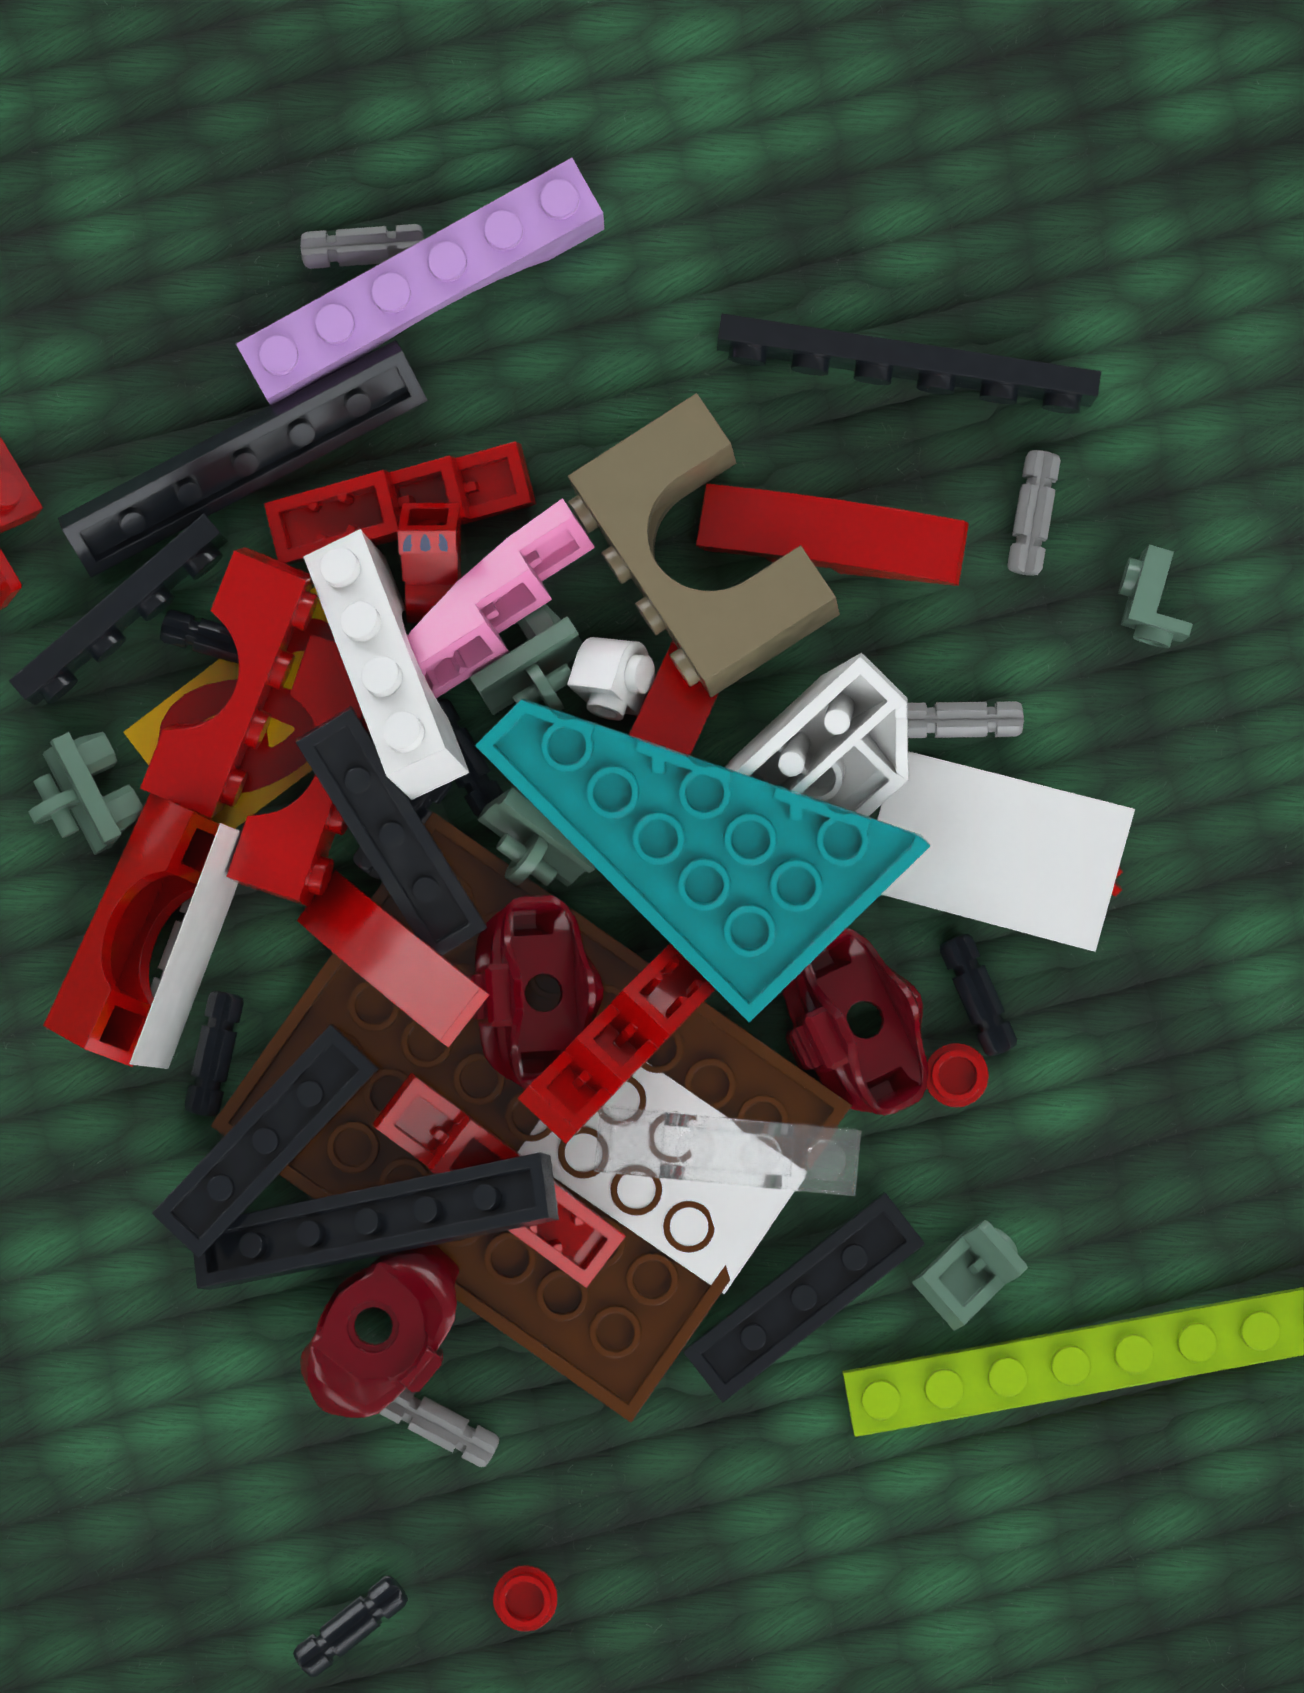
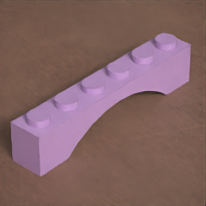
M570 158L238 342L236 345L270 405H273L357 361L400 332L462 297L499 279L548 261L603 231V211L573 158Z

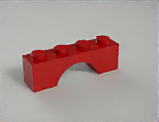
M247 547L234 550L210 611L228 629L237 649L239 674L235 690L226 706L215 717L200 722L174 723L163 729L140 789L209 818L221 812L224 805L232 808L235 806L248 776V772L239 769L248 746L255 749L259 747L271 719V713L263 710L272 687L281 690L291 671L295 655L286 650L294 630L297 628L305 631L319 599L318 595L310 592L313 581L309 573Z
M310 634L290 695L306 709L316 727L352 706L370 735L336 642ZM316 774L309 787L292 804L269 814L247 816L226 877L241 885L308 907L311 906L315 894L319 896L324 894L334 867V860L327 858L335 834L343 835L348 826Z
M152 793L149 794L45 1020L44 1027L85 1050L133 1067L129 1063L154 1000L149 982V967L155 942L171 914L182 903L193 896L220 825L219 823Z

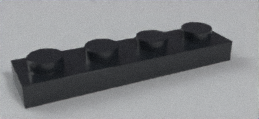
M202 514L12 677L9 682L26 701L34 705H38L43 699L48 704L56 702L75 686L78 679L74 673L92 657L99 663L122 646L126 641V637L122 632L135 620L142 616L145 621H149L161 613L175 598L170 590L184 578L190 575L196 580L210 571L223 557V554L218 549L228 540L207 516Z
M352 706L296 739L299 749L413 932L440 954L444 955L487 928L485 921L409 798L386 776L374 742Z
M331 1024L152 1214L189 1250L200 1258L380 1068L337 1027Z
M883 1192L683 1349V1352L723 1403L925 1243L888 1195Z

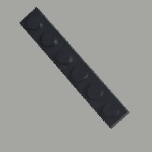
M723 313L721 314L717 350L729 352L728 360L743 365L764 366L766 365V358L791 361V370L808 375L824 376L828 375L829 367L854 371L853 378L855 380L874 385H890L892 377L915 380L917 381L916 388L918 390L933 394H954L955 387L980 390V399L998 404H1016L1018 396L1043 400V409L1065 414L1080 413L1081 406L1091 407L1098 397L1102 372Z
M395 340L58 517L62 531L92 578L187 528L202 514L208 517L428 400L402 349Z
M539 1152L241 1214L200 1258L193 1253L197 1288L213 1290L559 1220L551 1156Z

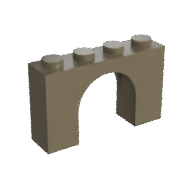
M696 393L568 475L576 494L574 498L568 501V504L588 534L598 528L610 547L601 553L618 581L623 584L632 579L644 598L636 602L635 605L652 632L658 635L666 630L678 649L669 654L689 687L700 681L709 696L713 697L836 618L840 613L836 596L801 545L741 584L717 591H702L683 586L671 579L655 561L656 534L667 512L682 498L737 464L731 442Z

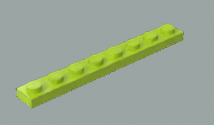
M1304 1287L842 1371L853 1434L855 1437L1303 1356Z

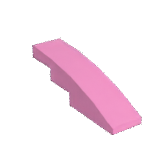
M563 498L506 538L459 579L407 635L415 658L435 698L443 695L507 654L509 651L499 633L552 600L542 581L595 548L587 532Z

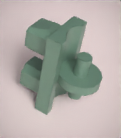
M545 604L517 622L527 638V642L470 677L492 715H495L514 702L517 704L521 699L535 703L544 700L549 708L558 711L564 709L555 692L567 685L571 674L569 667L573 666L582 641L568 616L561 620Z
M68 732L52 739L50 742L52 747L44 751L43 756L62 792L60 793L50 773L34 780L33 783L43 802L33 807L28 813L34 824H40L52 819L61 837L65 838L79 831L69 811L71 809L94 855L111 848L122 835L121 833L138 821L143 806L130 785L102 797L93 776L114 767L117 763L115 752L104 732L79 737L75 740L72 739Z
M514 785L488 803L477 819L501 837L496 845V849L512 860L504 877L515 886L521 884L531 874L546 886L556 878L568 887L584 872L591 873L596 869Z

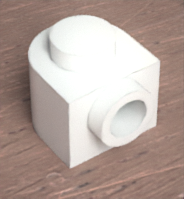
M590 637L581 644L577 652L567 685L588 703L587 710L591 713L609 720H622L624 714H639L645 694L650 690L654 681L655 667L652 658L648 655L647 649L640 642Z

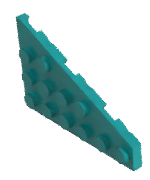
M521 699L475 745L748 1022L760 1013L930 847V843L921 834L526 699Z

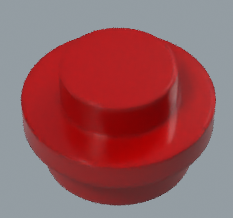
M959 1043L944 1045L934 1051L927 1061V1090L936 1101L950 1107L970 1105L981 1097L987 1087L989 1076L987 1064L981 1054L968 1045Z
M529 1565L517 1566L504 1573L498 1580L493 1595L494 1608L500 1620L508 1627L524 1632L537 1630L548 1623L555 1613L558 1601L557 1589L552 1578L540 1568Z

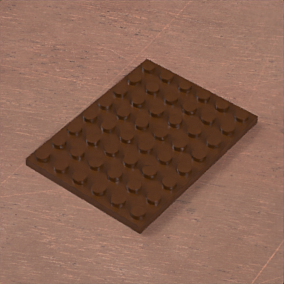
M433 812L426 821V828L485 923L505 908L513 899L525 895H551L528 878L517 886L513 885L504 877L509 866L506 862ZM382 882L371 899L413 932ZM568 907L578 922L584 950L602 980L604 988L603 999L595 1016L596 1018L649 963ZM479 933L443 955L467 976L475 975V952ZM334 953L329 957L211 1125L212 1128L225 1136L314 1041L333 1024L380 1069L279 1174L313 1199L434 1174L425 1164L378 1131L372 1124L411 1072L517 1152L525 1141H539L552 1132L547 1127L539 1134L530 1135L540 1119L518 1099L525 1089L497 1072L484 1057L478 1019L470 1020L448 1048ZM535 975L526 985V1001L536 1011H550L560 1000L561 991L559 984L549 975ZM705 1002L647 1061L649 1064L645 1063L642 1066L643 1069L652 1073H664L806 1171L852 1106ZM631 1077L627 1082L631 1083L639 1093L640 1104L637 1111L629 1118L615 1119L609 1116L602 1107L598 1113L608 1123L617 1126L629 1125L638 1120L643 1114L646 1107V1093L643 1086L635 1078ZM670 1111L659 1115L651 1123L648 1130V1143L651 1151L659 1159L670 1163H677L686 1160L692 1155L690 1147L679 1156H668L657 1148L654 1141L655 1130L663 1120L668 1118L681 1119L679 1112ZM582 1127L575 1135L590 1134L601 1143L603 1157L595 1169L588 1172H580L573 1169L565 1158L567 1143L565 1144L561 1140L558 1149L560 1164L567 1173L577 1178L585 1179L598 1175L606 1167L609 1160V1145L605 1137L597 1130L589 1127ZM642 1164L625 1166L617 1172L612 1180V1199L621 1211L629 1215H644L652 1211L661 1199L662 1184L660 1178L648 1166ZM630 1171H643L655 1183L656 1192L654 1199L644 1208H629L618 1197V1183L622 1176ZM555 1178L554 1180L626 1236L587 1288L508 1230L436 1245L459 1267V1274L455 1282L456 1300L629 1422L633 1421L731 1280L725 1265L712 1285L708 1284ZM684 1201L673 1206L666 1214L663 1224L664 1234L670 1245L679 1251L687 1253L696 1252L706 1247L711 1241L715 1230L710 1211L704 1205L694 1201ZM695 1208L701 1211L707 1218L708 1232L704 1240L699 1244L684 1246L672 1237L670 1222L673 1215L680 1209Z

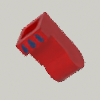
M460 502L402 503L397 532L399 555H401L402 581H405L407 623H419L452 586L461 579ZM425 520H435L441 522L444 525L418 524Z

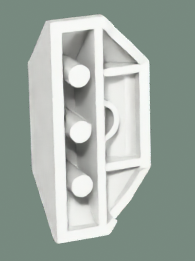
M860 653L821 675L739 751L725 768L869 816L901 788L909 778L908 698L869 659Z

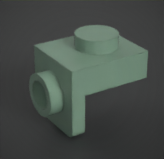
M1149 544L1141 552L1139 560L1129 557L1119 587V594L1128 596V600L1120 625L1135 629L1133 639L1156 647L1170 648L1172 640L1183 642L1190 636L1193 624L1157 613L1174 551Z
M984 1220L960 1234L912 1281V1284L955 1331L964 1326L1005 1284L1018 1278L1028 1267L1018 1255L1017 1247L1012 1239L1003 1231L994 1228L990 1222Z

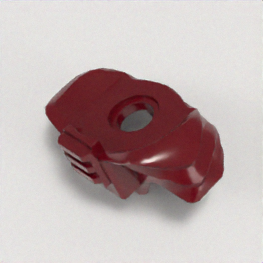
M525 895L513 899L505 908L496 913L486 923L487 928L480 932L477 937L475 975L468 976L489 994L470 1019H478L484 1057L497 1072L524 1089L565 1051L571 1042L594 1020L603 999L604 988L602 980L584 950L578 922L568 906L553 895ZM539 974L553 977L559 984L561 991L560 1000L557 1005L546 1012L536 1011L531 1008L525 997V989L529 980Z
M846 928L783 989L782 994L787 1011L795 1027L786 1032L785 1041L798 1068L804 1071L814 1069L822 1085L851 1104L850 1109L884 1116L895 1114L919 1102L927 1088L928 1063L921 1039L923 1017L921 995L909 981L895 973L883 961L873 945L864 936L852 929ZM861 1001L874 1005L881 1016V1027L877 1034L867 1039L854 1035L846 1020L851 1006Z
M432 1245L382 1255L366 1268L348 1276L334 1291L319 1318L316 1332L303 1350L300 1359L301 1373L314 1401L323 1411L348 1418H366L379 1414L406 1388L411 1392H420L439 1369L444 1360L443 1350L440 1348V1345L455 1321L457 1306L455 1282L459 1274L457 1264L439 1247ZM369 1307H378L389 1314L393 1327L388 1339L378 1344H370L358 1336L355 1321L362 1310Z

